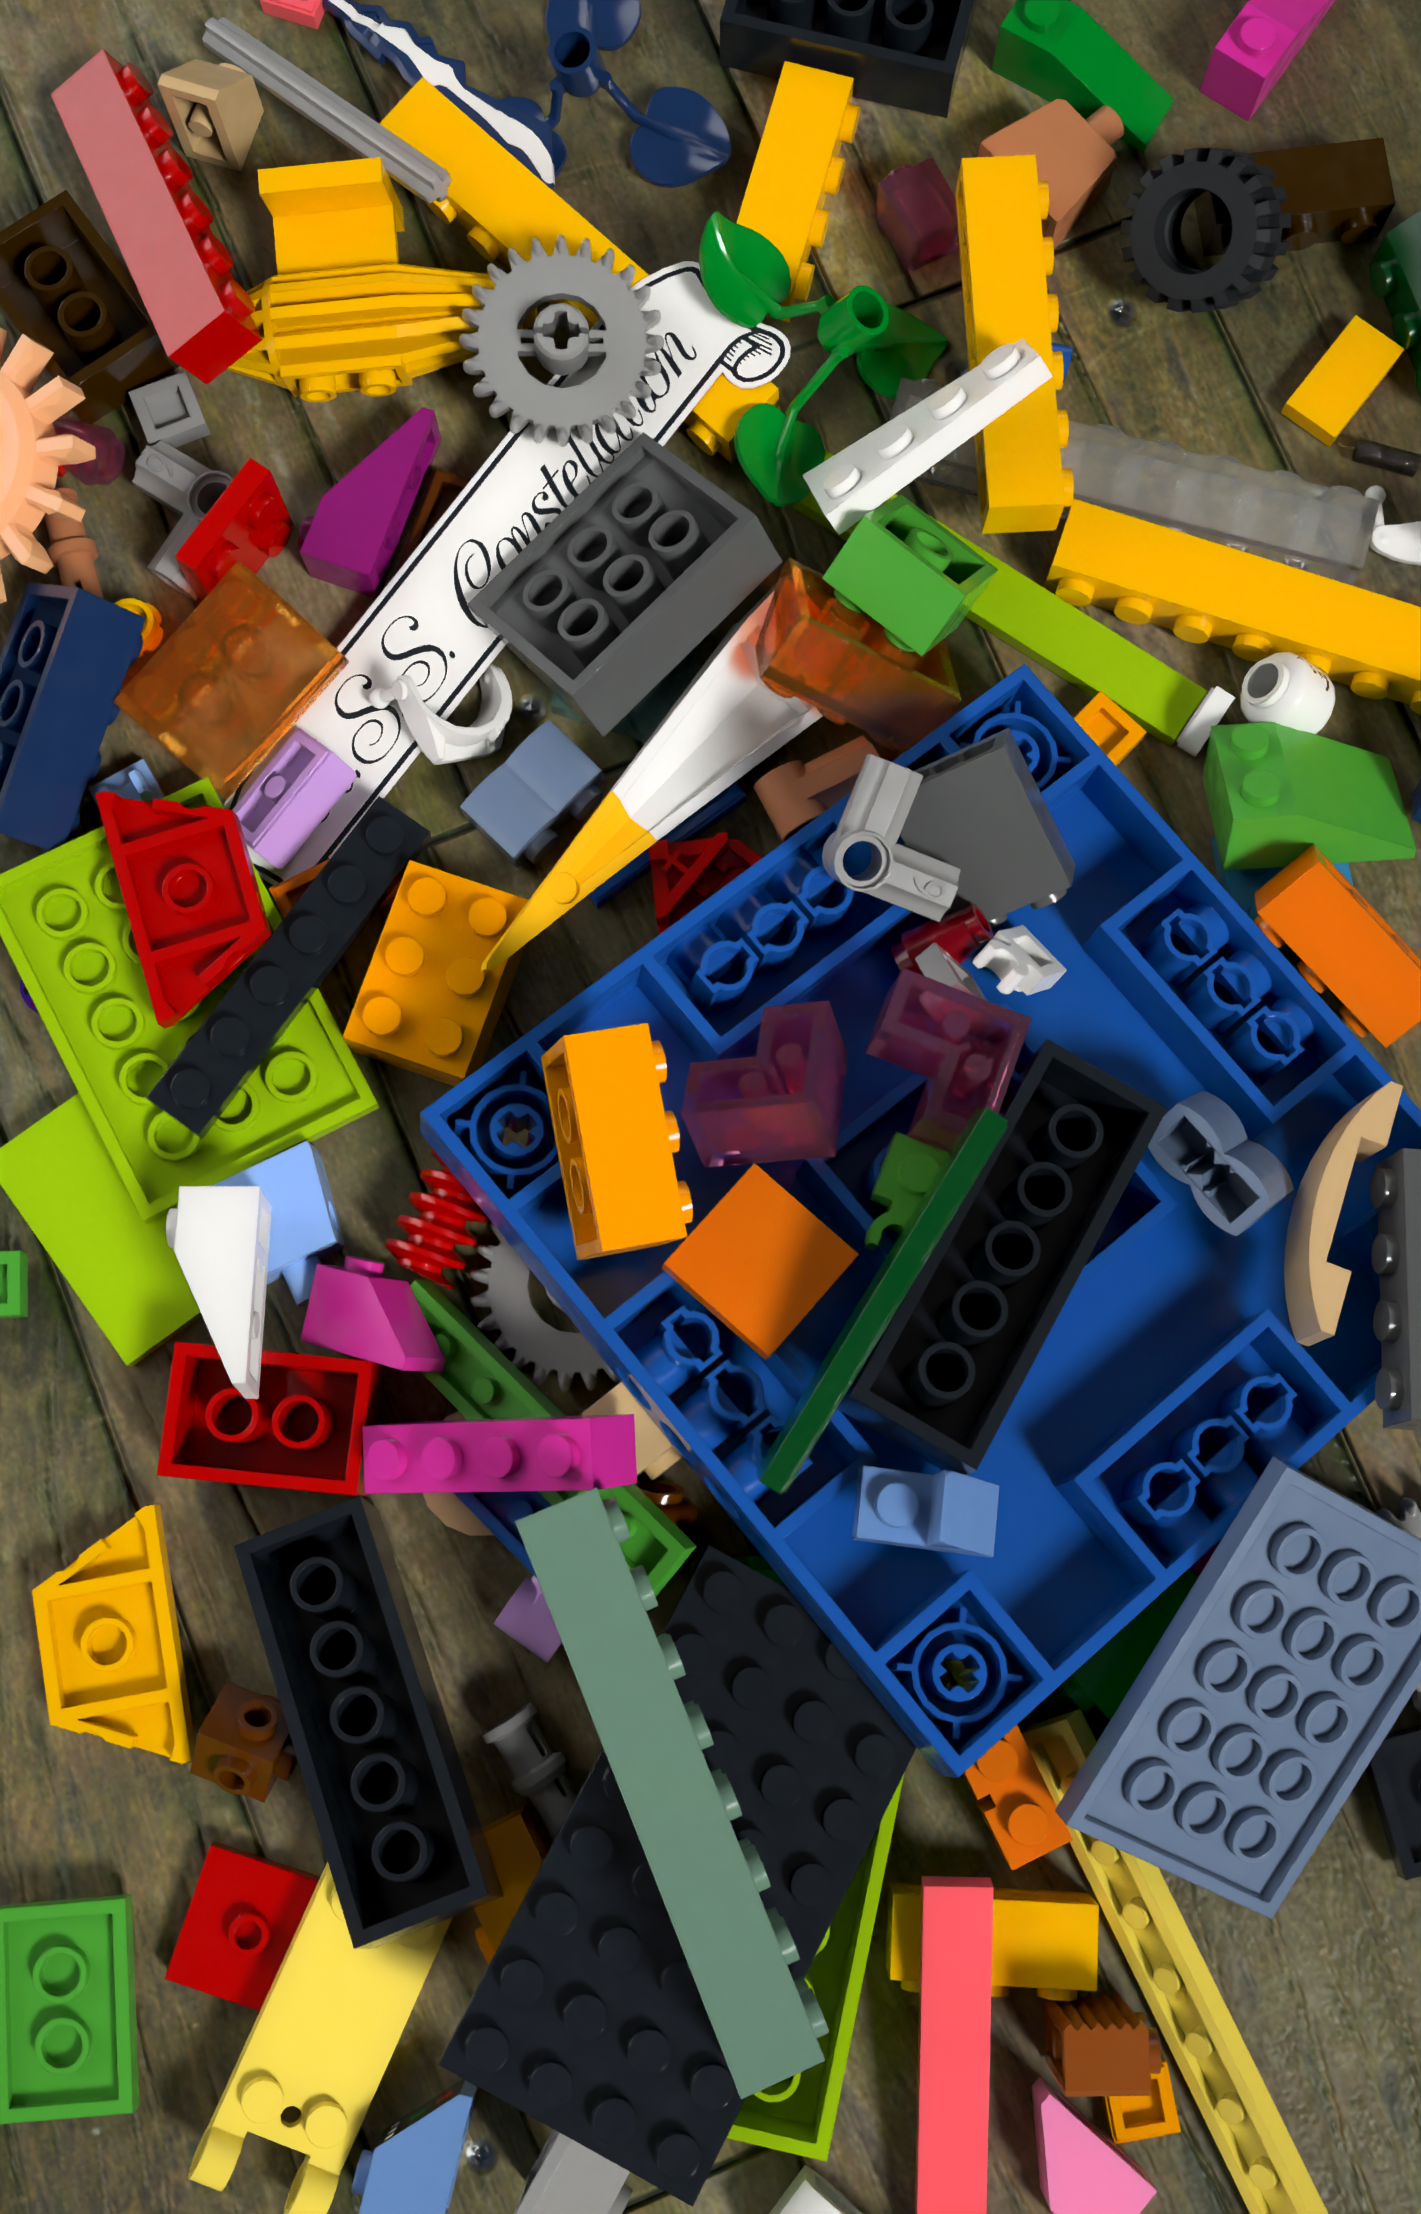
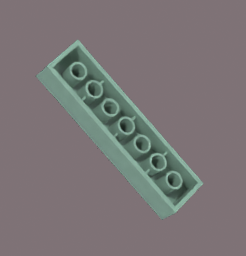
M596 1487L515 1521L740 2098H746L824 2062L825 2058L817 2038L829 2033V2029L814 1992L811 1988L809 1989L804 1977L793 1981L788 1965L800 1960L799 1954L783 1916L779 1915L775 1906L767 1910L764 1908L759 1892L771 1887L768 1876L754 1844L751 1845L748 1837L739 1841L736 1838L730 1821L742 1816L741 1809L726 1773L723 1774L720 1768L710 1772L702 1750L714 1745L710 1731L698 1703L695 1704L692 1700L683 1704L674 1680L685 1676L686 1673L671 1635L666 1633L657 1637L655 1635L646 1611L657 1607L658 1603L643 1566L641 1565L629 1570L619 1544L629 1540L631 1535L616 1498L614 1497L602 1502Z

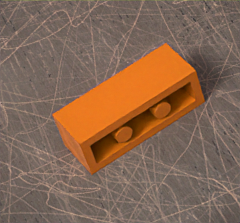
M1315 844L1311 845L1254 893L1256 909L1259 914L1254 919L1255 924L1276 948L1279 949L1284 944H1287L1302 959L1296 966L1316 991L1323 993L1329 988L1344 1004L1338 1009L1341 1016L1360 1037L1364 1038L1371 1032L1387 1048L1421 1021V958Z

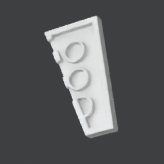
M1023 338L1014 344L1002 345L992 351L979 366L802 476L824 515L840 535L862 519L864 515L873 511L1053 376L1041 356Z

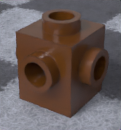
M226 1682L197 1733L190 1773L216 1783L226 1792L235 1795H246L265 1803L277 1778L288 1781L298 1763L280 1700L273 1696L260 1695Z

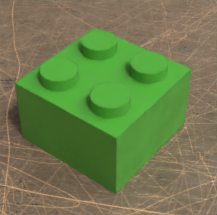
M901 494L862 517L822 579L835 588L834 595L844 606L857 613L863 614L866 612L885 627L883 632L894 645L907 652L916 651L919 655L923 656L957 629L998 569Z

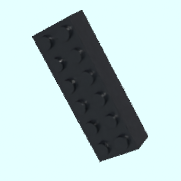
M1046 1039L1024 1065L998 1112V1115L1008 1120L1006 1123L1009 1125L837 1409L942 1471L950 1470L964 1475L976 1471L1167 1108Z
M358 1496L234 1545L353 1948H377L503 1897V1891L379 1510L361 1496Z

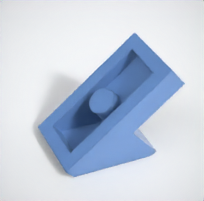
M862 1466L858 1471L851 1540L991 1558L994 1556L999 1485L950 1470H943L930 1475Z

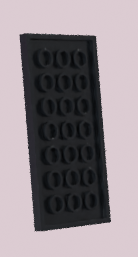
M708 1545L661 1635L664 1633L671 1635L686 1673L685 1676L674 1680L683 1704L692 1700L695 1704L698 1703L710 1731L714 1745L702 1750L710 1772L720 1768L723 1774L726 1773L741 1809L742 1816L730 1821L736 1838L739 1841L748 1837L751 1845L754 1844L768 1876L771 1887L759 1892L764 1908L767 1910L774 1906L776 1907L779 1915L783 1916L796 1946L800 1960L788 1965L794 1981L800 1977L805 1978L917 1747L787 1587ZM945 1673L940 1676L944 1687L947 1686L951 1678ZM602 1746L446 2045L438 2065L693 2207L746 2098L741 2099Z

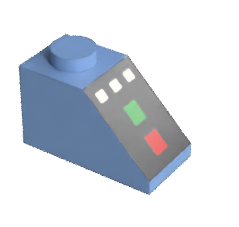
M465 2079L460 2080L384 2129L374 2151L362 2150L351 2191L353 2194L363 2196L359 2214H448L478 2090L477 2086Z

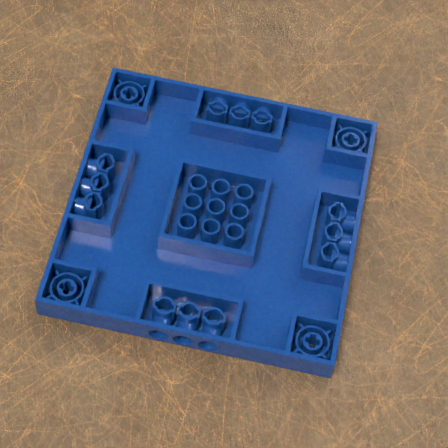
M1025 663L892 762L915 771L1007 728L1010 729L1075 862L1072 886L1067 888V893L1061 899L1040 909H1032L1029 904L1007 913V919L993 928L992 931L995 936L1000 930L1024 925L1067 969L1051 988L1028 996L1023 991L1018 992L1015 990L1010 994L1001 993L996 988L1001 982L996 973L987 967L977 968L972 963L973 959L990 941L988 940L964 961L961 966L973 976L995 1014L977 1030L972 1029L955 1013L949 1018L943 1017L927 1000L922 992V988L915 989L906 980L898 968L891 950V946L902 939V931L932 919L863 892L851 890L832 879L824 869L822 860L823 847L829 836L837 830L851 795L849 793L420 1112V1134L939 1776L960 1777L1221 1540L1273 1456L1298 1470L1375 1400V1381L1382 1365L1381 1341L1376 1339L1373 1330V1315L1375 1307L1380 1301L1379 1274L1375 1273L1371 1262L1372 1245L1375 1237L1378 1235V1212L1370 1200V1181L1377 1163L1403 1148L1421 1149V1110L1402 1090L1387 1147L1360 1163L1354 1161L1326 1262L1352 1271L1335 1334L1309 1347L1296 1342L1289 1321L1285 1297L1284 1259L1289 1220L1300 1183L1310 1161L1333 1127L1363 1099L1390 1081H1395ZM899 835L897 843L906 846L901 835ZM865 841L855 842L844 853L843 866L849 876L861 874L868 868L871 862V850ZM648 1023L651 1041L659 1040L661 1042L667 1065L666 1081L659 1083L664 1111H673L680 1136L679 1151L672 1153L677 1181L684 1180L687 1183L693 1207L692 1222L685 1224L687 1237L755 1163L859 1254L767 1360H764L661 1268L663 1263L687 1237L657 1247L577 1261L541 1056L564 1035ZM1046 1039L1166 1107V1113L1177 1103L1200 1091L1211 1093L1224 1101L1240 1119L1247 1139L1268 1149L1283 1164L1291 1178L1294 1190L1263 1218L1240 1235L1235 1236L1220 1229L1202 1212L1193 1196L1191 1185L1181 1182L1167 1173L1155 1160L1147 1147L978 1469L967 1475L999 1485L993 1557L987 1558L851 1540L857 1479L860 1467L871 1466L934 1475L942 1470L836 1409L786 1493L783 1491L782 1494H779L759 1481L756 1473L758 1467L900 1236L893 1230H885L882 1232V1238L878 1246L873 1251L865 1248L864 1240L868 1228L877 1217L886 1213L887 1210L886 1206L869 1199L891 1138L896 1132L950 1153L976 1109L987 1107L998 1114L1024 1065ZM509 1127L515 1133L521 1132L524 1129L529 1131L527 1147L523 1148L516 1141L505 1146L503 1144L505 1128ZM943 1659L945 1661H962L965 1670L958 1675L965 1682L962 1687L943 1686L940 1676L947 1672L941 1665Z

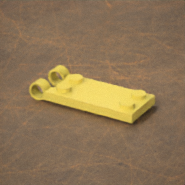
M327 1861L210 2123L200 2140L189 2169L188 2179L217 2191H223L235 2168L245 2135L248 2131L306 2154L288 2193L284 2214H327L337 2188L341 2170L453 1917L377 1948L354 1949ZM289 2106H295L301 2111L299 2119L292 2123L286 2122L281 2118L283 2110Z

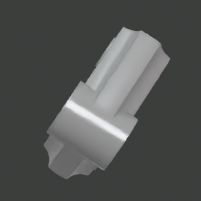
M160 440L155 445H147L135 462L136 471L132 483L139 491L182 517L147 568L171 589L187 599L191 598L196 601L198 597L174 556L232 482L233 478L225 472L210 470Z
M867 753L837 830L829 836L824 844L822 852L824 869L832 879L851 890L863 892L940 922L944 913L951 907L958 890L961 869L897 843L923 775ZM865 841L871 850V862L868 868L861 874L849 876L843 866L844 853L855 842Z

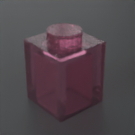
M932 157L914 166L906 164L897 167L883 181L879 182L875 217L907 273L915 271L959 249L956 198Z

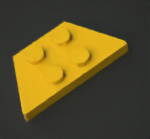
M160 1504L149 1505L134 1514L135 1517L107 1538L100 1539L81 1553L78 1559L67 1568L57 1571L33 1589V1604L50 1725L79 1734L84 1732L100 1736L106 1742L129 1749L134 1747L170 1757L169 1761L184 1764L192 1762L195 1739Z

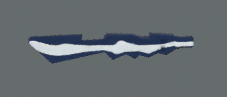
M323 0V8L343 22L350 36L379 64L383 66L388 61L397 67L410 87H413L424 77L551 190L554 188L551 126L548 123L466 85L464 61L440 56L430 36L419 37L410 22L390 19L382 6L362 5L353 0Z

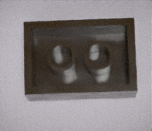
M64 190L0 232V313L19 339L22 334H25L54 352L43 370L50 381L59 375L82 389L86 399L71 410L84 428H87L131 399L128 392L154 383L180 366L167 356L135 282L67 190Z

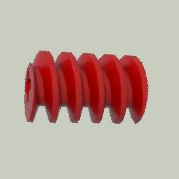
M432 1149L431 1155L443 1167V1170L422 1169L420 1179L432 1192L431 1194L421 1192L410 1193L408 1201L420 1213V1216L399 1215L396 1224L409 1238L408 1240L387 1239L384 1245L397 1259L396 1263L453 1291L455 1286L445 1277L442 1270L443 1268L464 1269L466 1262L453 1248L455 1245L475 1246L478 1240L465 1227L467 1221L487 1223L489 1218Z

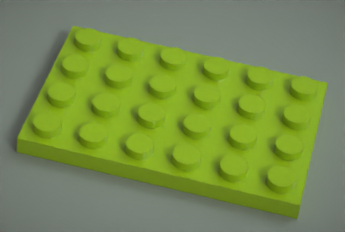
M208 777L161 798L162 800L179 802L182 806L188 808L209 806L224 809ZM104 826L0 874V936L142 1220L146 1224L167 1215L171 1208H178L179 1186H212L305 1141L311 1143L379 1109V1105L347 1043L342 1038L343 1035L317 988L203 1139L199 1138L151 1104L146 1097L266 941L174 1026L164 1029L156 1021ZM251 861L270 930L273 934L283 920Z

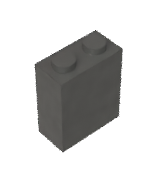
M1009 728L914 771L923 775V778L900 835L906 847L961 869L958 890L951 907L944 915L975 904L983 912L993 929L1007 919V913L1029 904L1032 909H1040L1055 903L1067 893V888L1072 886L1075 862Z

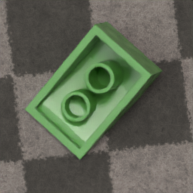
M1275 722L1211 726L1202 781L1223 871L1286 867L1313 844L1317 846L1332 864L1410 859L1415 857L1417 849L1389 757L1310 732L1286 727Z

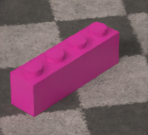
M634 1414L410 1421L362 1426L365 1494L591 1490L596 1487L599 1490L637 1484Z

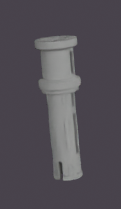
M530 1702L490 1726L481 1735L487 1744H495L514 1777L510 1783L513 1791L516 1794L519 1793L522 1798L528 1796L554 1840L576 1796L563 1774L567 1769L564 1764L567 1760L562 1752H553L534 1719L537 1709L533 1702Z

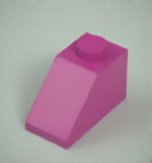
M347 1255L344 1266L317 1264L300 1341L403 1371L443 1372L445 1358L408 1281L382 1275L385 1263Z

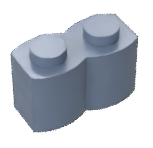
M547 720L515 749L504 764L494 770L473 790L460 808L464 817L516 868H519L528 860L536 864L544 859L558 843L560 837L555 832L572 816L577 820L583 819L601 801L603 792L600 790V787L604 784L603 772L550 720Z
M1200 1091L1186 1098L1163 1116L1148 1145L1155 1160L1167 1173L1179 1181L1191 1185L1193 1196L1202 1212L1220 1229L1235 1236L1240 1235L1263 1218L1294 1190L1291 1178L1278 1158L1265 1147L1248 1140L1243 1124L1236 1113L1220 1098L1205 1091Z

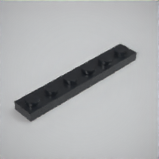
M378 796L147 1095L146 1099L179 1124L203 1139L401 880L409 860L415 861L430 842V831Z

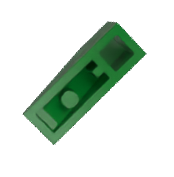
M1016 0L1000 26L991 71L1049 102L1056 99L1066 100L1084 119L1088 118L1103 105L1111 107L1119 115L1124 126V134L1120 140L1142 152L1146 150L1170 111L1174 98L1082 7L1069 0Z

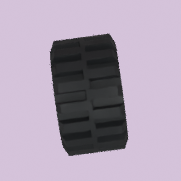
M1193 148L1184 150L1182 155H1169L1160 161L1162 167L1160 170H1148L1139 180L1145 187L1142 193H1131L1126 207L1135 211L1132 220H1122L1121 234H1130L1131 246L1121 248L1124 262L1135 261L1137 269L1129 274L1135 285L1149 286V290L1145 295L1154 303L1167 302V309L1176 312H1207L1239 305L1238 301L1251 299L1261 291L1259 284L1262 281L1272 280L1279 270L1273 262L1276 256H1285L1289 246V241L1281 240L1282 228L1292 226L1291 213H1282L1280 203L1288 200L1284 187L1273 186L1271 181L1276 174L1268 165H1257L1255 163L1257 157L1246 152H1234L1233 149ZM1204 192H1213L1222 199L1230 212L1232 237L1222 259L1212 268L1204 270L1191 262L1183 249L1180 234L1181 223L1187 208L1199 195Z

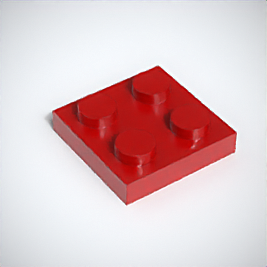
M249 458L174 556L202 605L221 618L224 617L232 605H239L247 598L254 586L256 573L268 557L274 558L280 554L289 541L291 527L294 524L271 471L252 458Z

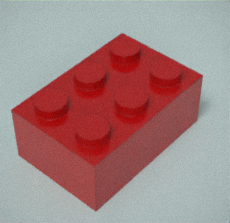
M175 1341L156 1476L369 1496V1494H365L362 1426L378 1424L385 1365L366 1360L262 1350L259 1399H245L231 1383L215 1345Z

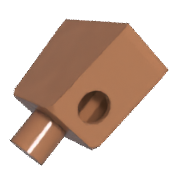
M1056 99L984 139L980 143L978 157L1036 154L1038 180H1047L1049 187V211L1047 219L1041 220L1043 237H1052L1055 250L1108 188L1117 161L1115 150L1111 145L1123 136L1124 126L1119 115L1109 106H1101L1088 118L1084 119L1066 100Z

